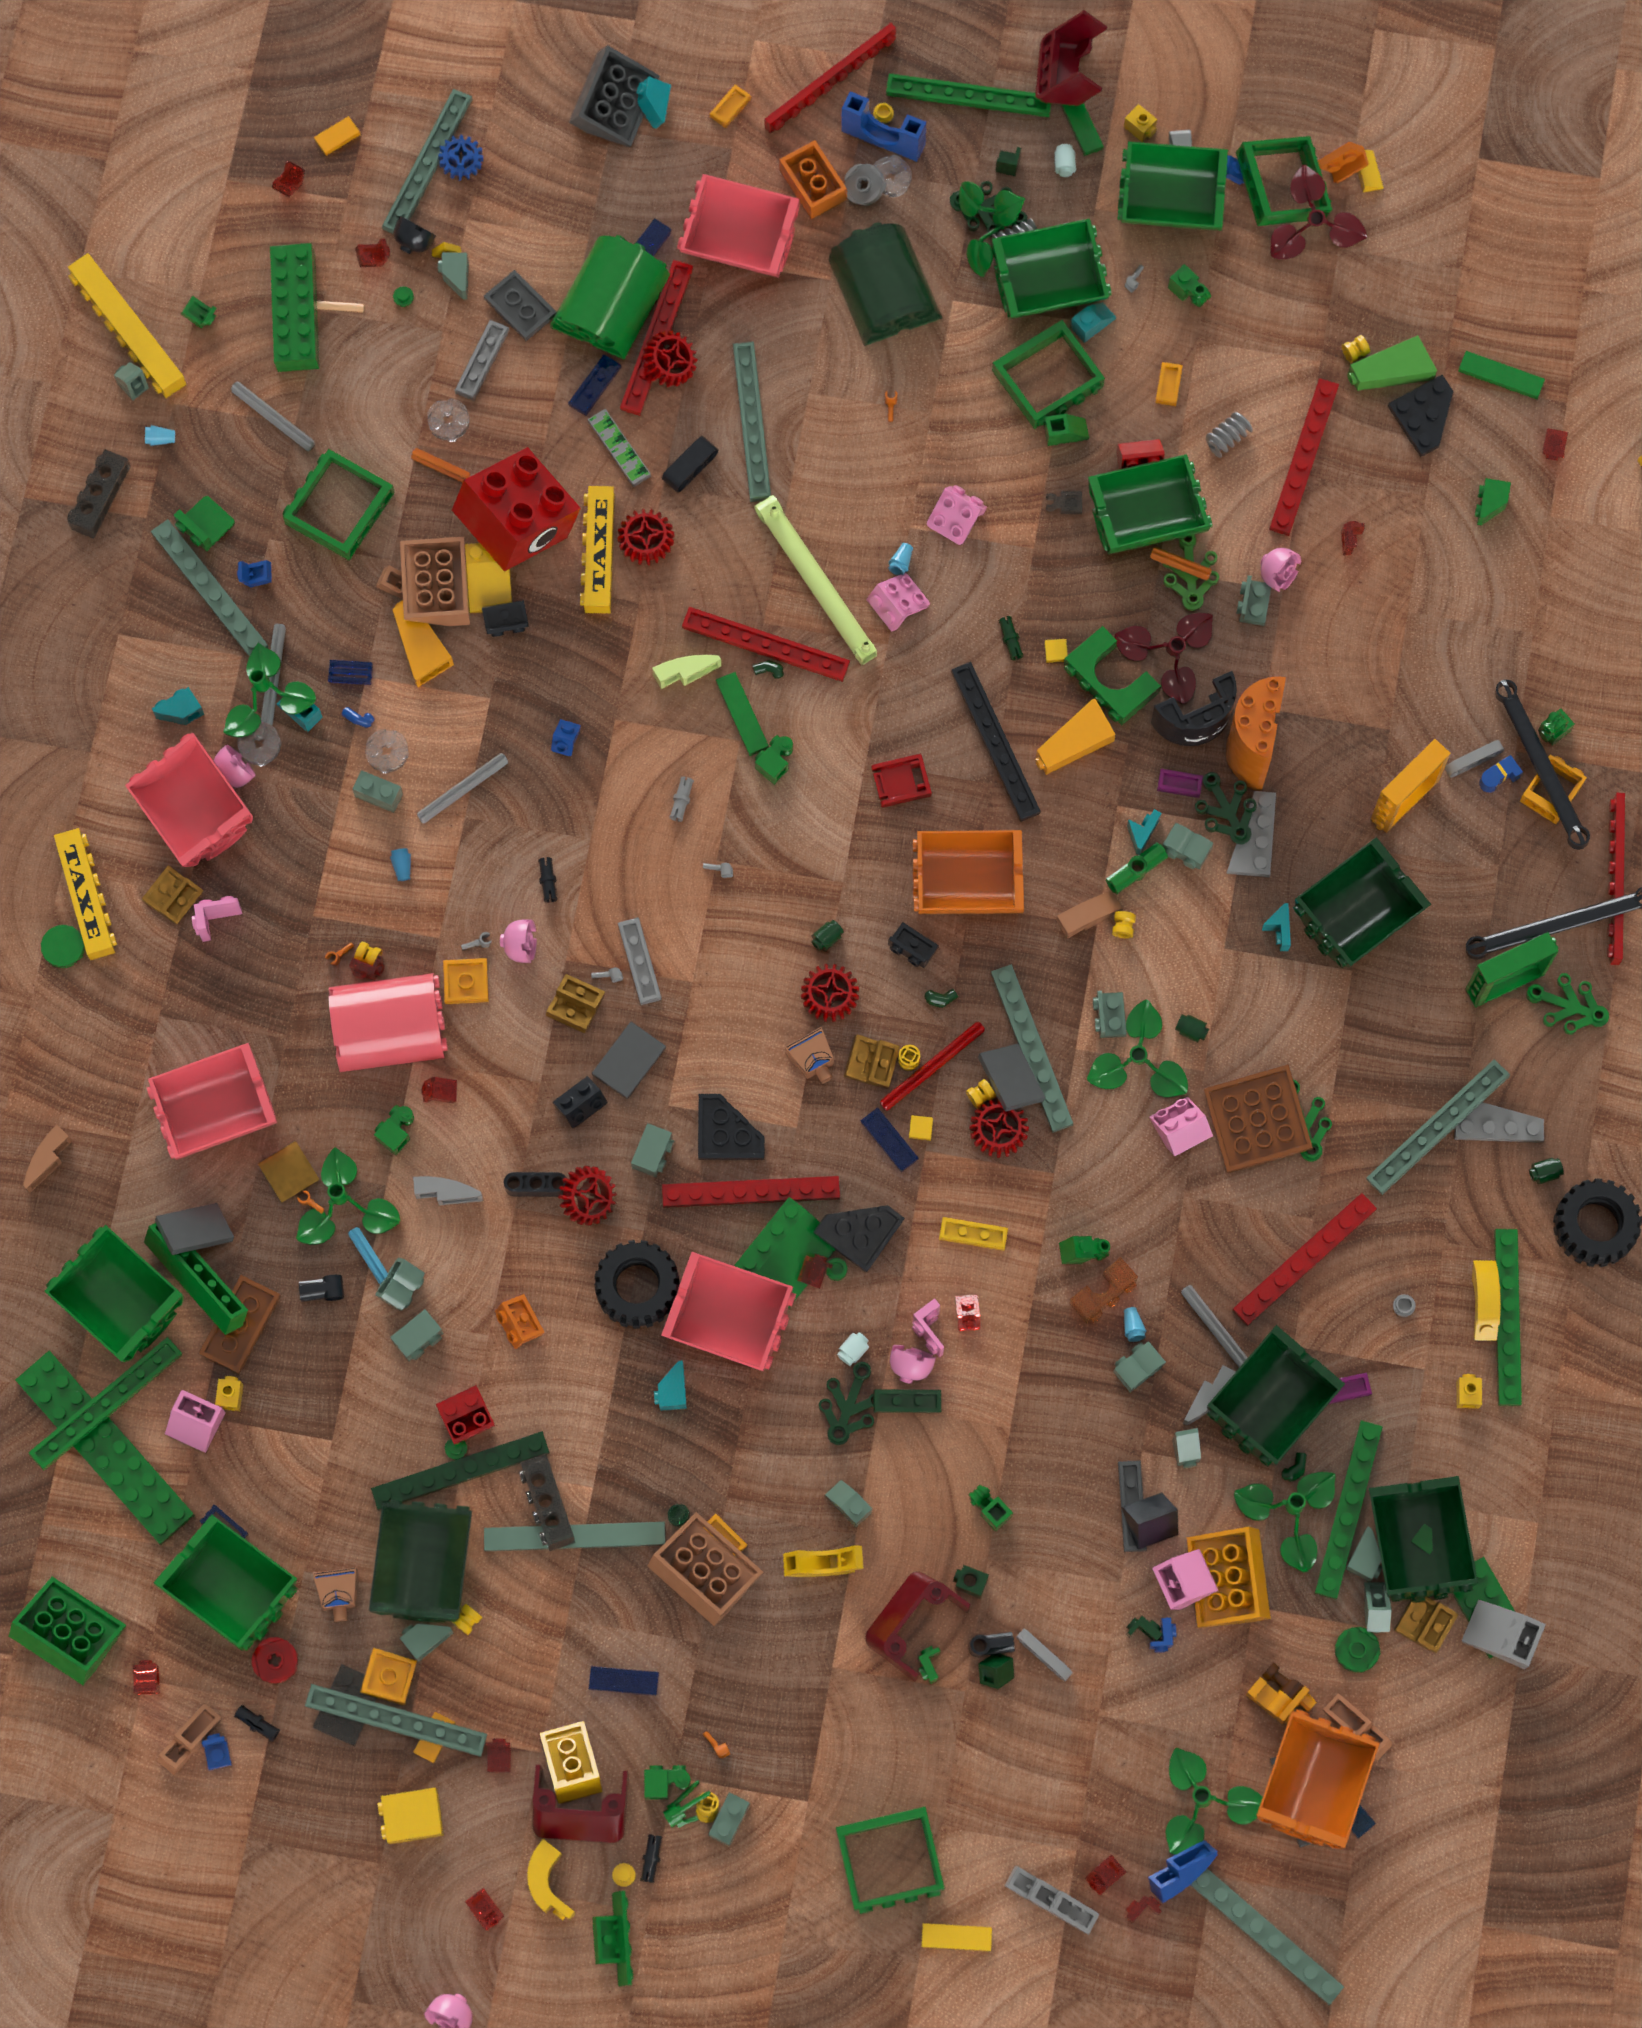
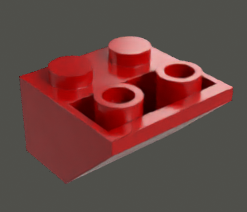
M1160 439L1121 443L1117 445L1116 451L1119 470L1163 460L1165 456Z
M477 1385L436 1404L454 1445L495 1426Z

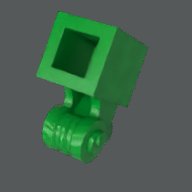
M1185 264L1169 278L1168 289L1182 301L1190 296L1191 303L1201 307L1211 298L1209 289L1199 282V277Z
M1560 708L1556 712H1551L1549 717L1541 723L1538 729L1539 735L1545 742H1549L1553 746L1572 731L1575 723Z
M776 735L769 743L771 747H768L766 751H760L755 757V769L774 785L789 770V763L781 757V755L789 756L793 752V741L787 736L780 737Z
M395 1105L389 1112L391 1117L377 1125L374 1136L380 1144L397 1156L410 1141L409 1135L401 1129V1126L411 1125L414 1121V1115L409 1107Z
M1072 1236L1059 1242L1062 1264H1082L1091 1259L1101 1261L1109 1256L1111 1248L1109 1241L1106 1239L1095 1238L1092 1240V1236Z
M979 1484L977 1489L968 1494L970 1503L973 1506L979 1507L981 1517L996 1532L1012 1518L1013 1512L998 1496L993 1500L990 1497V1490Z
M652 1765L650 1770H644L645 1800H668V1787L672 1783H675L676 1787L681 1790L688 1788L691 1778L686 1770V1766L674 1765L672 1770L663 1769L661 1765Z

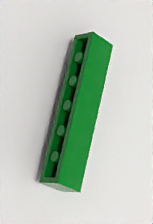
M157 1224L150 1225L144 1243L219 1329L227 1335L242 1327L248 1309L197 1251L192 1250L172 1255Z

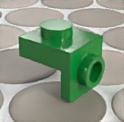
M191 296L181 315L198 327L203 328L205 325L210 326L216 317L214 312L217 308L215 306L209 307L196 297Z
M930 1646L920 1652L921 1656L918 1657L921 1665L918 1668L922 1679L924 1681L928 1679L930 1684L938 1681L939 1678L930 1661V1658L940 1654L939 1647L933 1649Z

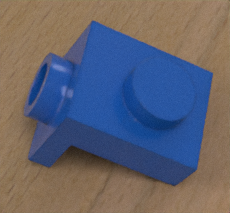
M268 560L247 564L244 561L238 562L237 576L239 582L250 588L271 583V562Z
M560 719L553 734L551 751L571 756L581 725Z
M1162 1618L1160 1621L1161 1633L1163 1634L1162 1641L1149 1643V1649H1155V1653L1168 1652V1648L1173 1646V1637H1176V1624L1171 1623V1618Z

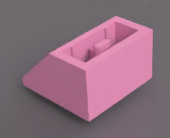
M1189 1097L1180 1099L1171 1106L1161 1109L1150 1116V1120L1163 1143L1174 1156L1213 1137L1205 1114Z
M181 1390L171 1410L165 1435L206 1453L225 1415V1411L215 1404Z
M1200 1549L1173 1557L1152 1568L1171 1610H1181L1219 1591Z

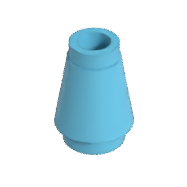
M153 425L145 427V444L155 446L175 443V430Z
M902 543L890 559L889 570L893 574L904 575L908 571L913 550L910 544Z
M1129 1307L1124 1310L1125 1337L1128 1338L1129 1342H1137L1146 1337V1328L1136 1307Z

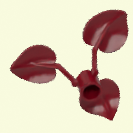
M1303 165L1293 176L1290 192L1296 203L1303 204L1308 201L1311 208L1307 215L1308 223L1298 231L1290 224L1278 226L1271 236L1270 255L1272 258L1281 260L1298 256L1306 246L1305 238L1299 234L1310 226L1318 227L1323 223L1332 227L1329 233L1330 239L1333 244L1342 248L1351 247L1365 240L1367 233L1361 221L1351 213L1341 212L1336 214L1334 223L1325 219L1324 212L1316 209L1312 203V200H1319L1323 196L1325 182L1317 172L1307 165Z
M1194 613L1183 617L1176 627V632L1179 636L1172 637L1168 643L1164 642L1154 646H1149L1151 635L1147 629L1141 626H1130L1115 633L1116 646L1124 657L1132 661H1142L1147 657L1148 650L1165 647L1167 653L1175 657L1174 670H1167L1161 678L1162 690L1168 697H1174L1181 704H1186L1194 694L1196 677L1189 667L1185 666L1178 669L1180 654L1184 651L1186 642L1192 648H1201L1210 641L1213 615L1209 613Z

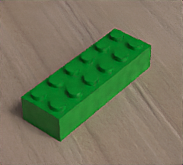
M312 243L270 246L274 364L278 372L319 369L316 260Z

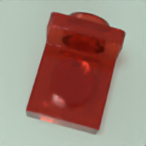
M1350 521L1343 524L1341 530L1343 555H1352L1353 549L1357 547L1356 535L1363 534L1365 523Z
M815 1254L814 1257L806 1256L797 1281L820 1289L827 1268L832 1269L833 1264L827 1263L828 1258Z
M494 1738L492 1742H487V1772L511 1773V1744L503 1738Z
M1111 1854L1093 1869L1085 1879L1088 1881L1089 1886L1101 1895L1119 1880L1126 1871Z
M484 1888L465 1901L485 1930L497 1925L504 1917Z

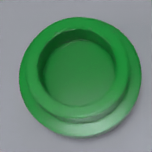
M405 286L397 288L393 293L395 304L400 307L409 306L414 300L413 291Z
M449 1439L445 1444L446 1455L453 1460L463 1458L467 1453L466 1442L462 1441L454 1445L452 1439Z

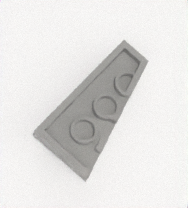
M1254 791L1252 799L1256 801L1257 809L1253 812L1248 825L1252 832L1251 839L1245 844H1236L1226 874L1270 877L1276 793ZM1250 803L1249 808H1252L1254 804ZM1241 830L1239 836H1242L1244 831Z
M1482 1102L1454 1128V1140L1543 1143L1544 1119Z

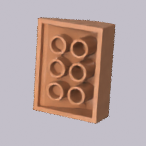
M464 537L400 541L404 620L444 626L470 625Z
M697 1512L653 1554L647 1566L713 1626L734 1607L763 1574L759 1567Z

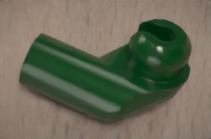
M767 660L752 665L755 675L771 672L775 679L784 676L783 666L774 661Z
M952 988L945 994L928 990L924 997L929 1005L943 1008L957 999L958 995Z
M1296 1453L1295 1464L1289 1469L1284 1468L1282 1470L1281 1476L1284 1480L1292 1482L1304 1475L1307 1454Z

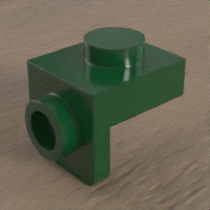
M1143 1616L1139 1620L1134 1618L1126 1627L1129 1630L1126 1636L1129 1638L1137 1629L1141 1630L1153 1642L1158 1641L1163 1635L1160 1632L1161 1627L1155 1621L1151 1620L1149 1622Z

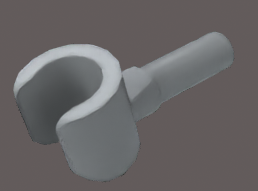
M1139 265L1135 273L1126 280L1125 287L1130 292L1135 291L1139 286V282L1136 279L1143 270V265Z
M703 863V868L721 871V877L723 878L733 877V868L729 863H722L721 865Z
M483 932L479 939L461 945L462 950L475 946L488 948L492 941L484 942L482 939L489 937L490 933Z
M616 967L605 972L591 973L592 978L611 977L613 983L623 980L622 972Z

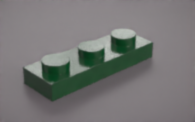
M873 1390L874 1413L942 1412L941 1390Z

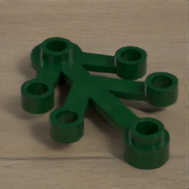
M983 181L980 188L983 194L990 195L992 193L993 185L991 182ZM988 186L990 189L984 190L983 187ZM1003 187L1000 190H1008L1012 192L1011 188L1009 187ZM959 191L954 192L950 197L951 207L962 213L967 222V228L970 231H977L980 226L979 219L967 216L962 212L957 201ZM996 195L984 200L981 206L995 209L993 206ZM978 210V214L987 228V233L990 232L991 228L998 227L990 217L994 213ZM1020 211L1018 216L1023 217V219L1017 220L1012 226H1019L1023 221L1027 223L1028 217L1026 213ZM975 222L977 225L971 226L970 223Z
M1215 772L1207 773L1203 777L1204 787L1214 793L1221 808L1210 806L1206 801L1199 800L1195 804L1196 812L1200 815L1208 814L1226 819L1231 826L1218 824L1215 818H1208L1205 821L1206 830L1208 832H1219L1229 835L1231 840L1239 845L1247 843L1252 836L1248 825L1253 812L1257 809V804L1252 798L1246 799L1243 803L1244 814L1241 821H1238L1236 814L1242 797L1247 792L1246 783L1242 780L1235 782V792L1231 804H1229L1220 788L1221 780L1219 775ZM1214 777L1215 781L1210 783L1208 779ZM1243 785L1244 789L1237 790V787ZM1248 803L1254 804L1252 808L1246 807ZM1200 805L1206 806L1203 810H1199L1198 807ZM1211 822L1215 823V826H1214V827H1212V828H1209V827H1208V824H1209V823H1211ZM1242 830L1244 831V834L1242 836H1238L1237 832Z
M866 1362L855 1364L853 1368L855 1379L847 1400H845L840 1390L838 1379L830 1378L827 1381V1389L832 1392L841 1411L840 1419L837 1421L832 1411V1402L829 1399L825 1398L819 1402V1410L825 1414L830 1425L827 1435L829 1441L834 1445H843L849 1440L851 1433L862 1428L869 1429L874 1425V1418L870 1414H865L861 1420L847 1425L850 1416L870 1407L874 1408V1404L871 1402L873 1394L868 1399L855 1404L863 1381L867 1380L871 1375V1367ZM865 1369L866 1374L864 1376H860L858 1374V1370ZM834 1381L838 1386L832 1389L829 1387L830 1382ZM824 1402L830 1405L826 1410L821 1407V1404ZM870 1418L872 1422L870 1425H865L863 1420ZM836 1431H841L843 1433V1436L841 1438H836L834 1433Z

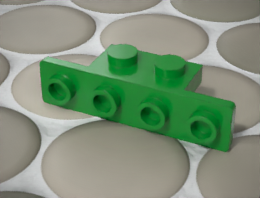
M617 1891L612 1893L613 1916L592 1917L595 1965L617 1963L618 1986L624 1987L632 1984L633 1969L630 1964L632 1948L628 1936L630 1931V1923L627 1920L628 1898L625 1891Z

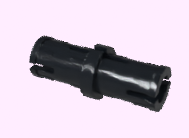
M547 857V866L545 865V858L538 860L541 872L539 881L543 887V900L545 903H549V894H551V902L558 900L555 888L557 879L553 873V860L551 857Z
M241 1705L234 1715L235 1718L248 1725L252 1732L257 1731L269 1739L270 1742L274 1741L280 1732V1729L265 1721L264 1716L261 1714L256 1715L244 1705Z
M648 1834L646 1853L642 1857L644 1864L640 1881L647 1882L648 1879L649 1883H655L657 1863H660L661 1859L659 1852L663 1839L662 1836L656 1835L655 1837Z

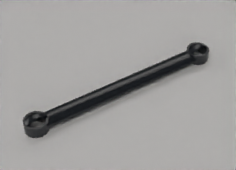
M1502 680L1496 685L1495 696L1498 701L1503 703L1568 834V844L1573 849H1584L1589 843L1590 833L1587 828L1582 826L1517 695V685L1511 680ZM1504 686L1508 697L1502 696L1499 693V688ZM1509 687H1511V688L1513 689V692H1514L1513 695H1512L1511 690H1510ZM1577 833L1580 844L1575 843L1571 839V834Z
M1642 887L1628 895L1485 937L1473 936L1466 943V953L1471 959L1478 960L1482 959L1487 953L1528 942L1547 932L1552 935L1626 912L1642 909V904L1639 902L1642 900V895H1639L1642 893ZM1474 941H1479V943L1470 945ZM1477 947H1485L1484 952L1475 955L1470 952Z

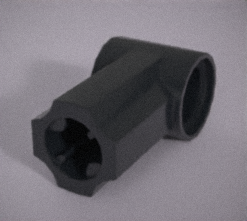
M327 1275L322 1279L299 1282L301 1302L320 1299L326 1301L344 1299L342 1275Z
M1012 1632L976 1635L970 1641L968 1649L970 1654L976 1658L1015 1652L1014 1637ZM982 1641L985 1644V1650L982 1652L976 1651L974 1649V1642Z

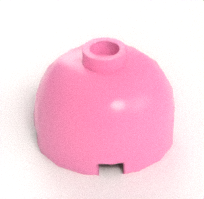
M1276 548L1265 554L1261 559V577L1263 581L1278 592H1281L1280 588L1287 589L1299 572L1296 570L1297 563L1301 565V556L1287 548Z
M225 745L216 754L214 762L232 787H242L255 777V772L248 762L247 764L244 763L241 759L242 756L234 748Z
M532 919L516 920L506 927L504 934L500 936V946L504 947L506 955L515 962L531 963V960L535 958L537 939L533 938L532 932H536V927Z
M893 1345L890 1354V1366L893 1372L900 1376V1381L912 1384L913 1380L920 1381L931 1373L936 1357L911 1347V1349L904 1350L903 1345Z
M444 1994L435 1998L424 2014L431 2025L436 2022L441 2026L440 2028H470L472 2024V2011L466 2003V1998L462 1995Z

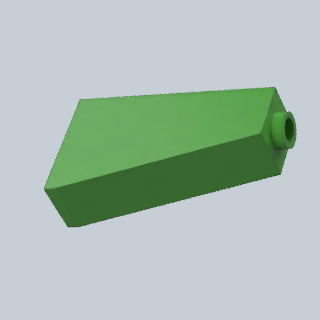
M1417 335L1350 364L1347 377L1350 384L1355 385L1357 391L1431 381L1435 379L1437 369Z

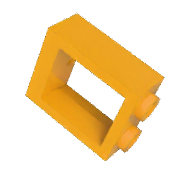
M1550 754L1548 758L1555 772L1575 784V787L1568 796L1570 802H1572L1587 777L1584 776L1580 769L1572 768L1562 758L1554 757ZM1536 774L1522 795L1520 802L1554 824H1557L1560 818L1553 804L1533 792L1540 782V778Z

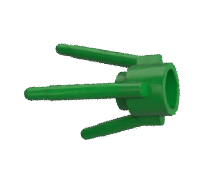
M698 1780L674 1802L667 1805V1810L663 1811L671 1828L676 1825L680 1828L699 1820L697 1816L683 1820L686 1817L684 1811L711 1794L710 1791L705 1792L682 1807L679 1804L700 1784Z

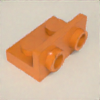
M1350 141L1318 160L1320 169L1331 172L1334 183L1337 184L1369 165L1364 146Z
M524 1294L502 1302L495 1310L497 1321L502 1324L508 1341L515 1349L520 1348L523 1343L544 1334V1330Z

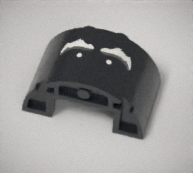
M1230 671L1213 679L1212 683L1217 692L1208 696L1211 703L1186 715H1183L1174 697L1155 705L1151 719L1154 729L1168 741L1183 746L1202 745L1218 737L1228 725L1236 698L1237 686L1233 672Z

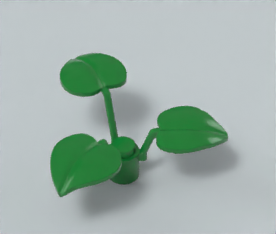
M965 181L961 183L959 190V205L962 212L970 217L977 215L978 210L994 213L993 221L998 225V227L982 236L979 241L976 239L971 240L967 247V259L970 267L977 275L985 277L993 261V251L991 246L984 242V240L999 230H1003L1005 226H1010L1017 222L1025 198L1011 191L1002 190L995 197V209L981 206L984 201V194L981 188L973 182Z
M257 643L250 654L246 667L247 675L253 685L251 688L253 709L245 704L237 705L231 709L227 715L223 732L231 737H245L251 735L259 728L261 717L255 713L257 711V691L266 692L269 688H272L280 696H283L280 700V706L283 711L292 715L302 713L312 706L316 701L315 692L307 684L298 681L288 683L285 687V692L280 691L270 682L268 677L278 673L281 667V660L275 652Z
M1146 999L1137 1004L1126 1020L1128 1035L1134 1038L1140 1037L1138 1045L1130 1050V1058L1121 1064V1060L1117 1055L1112 1053L1101 1054L1093 1062L1087 1076L1089 1083L1102 1089L1118 1088L1127 1080V1073L1123 1069L1131 1062L1136 1065L1146 1063L1156 1072L1150 1079V1085L1154 1093L1161 1097L1170 1098L1185 1095L1188 1092V1081L1183 1069L1177 1063L1168 1060L1163 1061L1159 1069H1157L1148 1060L1147 1050L1142 1046L1144 1037L1147 1039L1155 1038L1161 1032L1163 1026L1160 1014L1149 1000Z
M334 1147L326 1157L321 1170V1179L324 1185L328 1187L327 1193L330 1197L328 1201V1215L326 1216L325 1212L320 1213L316 1209L307 1211L300 1219L296 1239L301 1243L309 1245L321 1244L329 1240L336 1230L334 1222L330 1220L334 1204L342 1205L349 1201L361 1212L366 1213L363 1216L362 1223L365 1229L372 1234H382L397 1226L401 1221L400 1215L395 1206L385 1199H372L368 1204V1208L365 1209L348 1195L344 1185L354 1181L358 1172L357 1166L349 1156Z
M1316 1472L1304 1476L1298 1482L1297 1492L1292 1493L1288 1500L1283 1499L1282 1502L1271 1505L1274 1500L1273 1493L1266 1485L1250 1484L1235 1490L1234 1498L1238 1508L1246 1517L1252 1520H1265L1269 1516L1270 1509H1276L1283 1505L1289 1514L1295 1515L1294 1537H1288L1282 1542L1280 1547L1281 1557L1289 1566L1303 1573L1308 1572L1313 1567L1317 1558V1544L1309 1534L1298 1535L1300 1513L1303 1511L1306 1501L1311 1507L1316 1509L1325 1508L1331 1504L1335 1495V1473Z
M1175 1748L1169 1762L1171 1782L1176 1788L1183 1791L1193 1786V1800L1196 1805L1191 1820L1185 1815L1173 1817L1167 1824L1166 1839L1169 1852L1172 1855H1176L1204 1840L1205 1830L1203 1826L1195 1823L1200 1807H1208L1212 1801L1228 1806L1227 1814L1233 1822L1245 1825L1257 1819V1813L1263 1797L1255 1790L1245 1786H1236L1230 1789L1227 1795L1229 1802L1211 1795L1207 1787L1196 1784L1202 1782L1206 1777L1207 1767L1204 1760L1195 1753Z

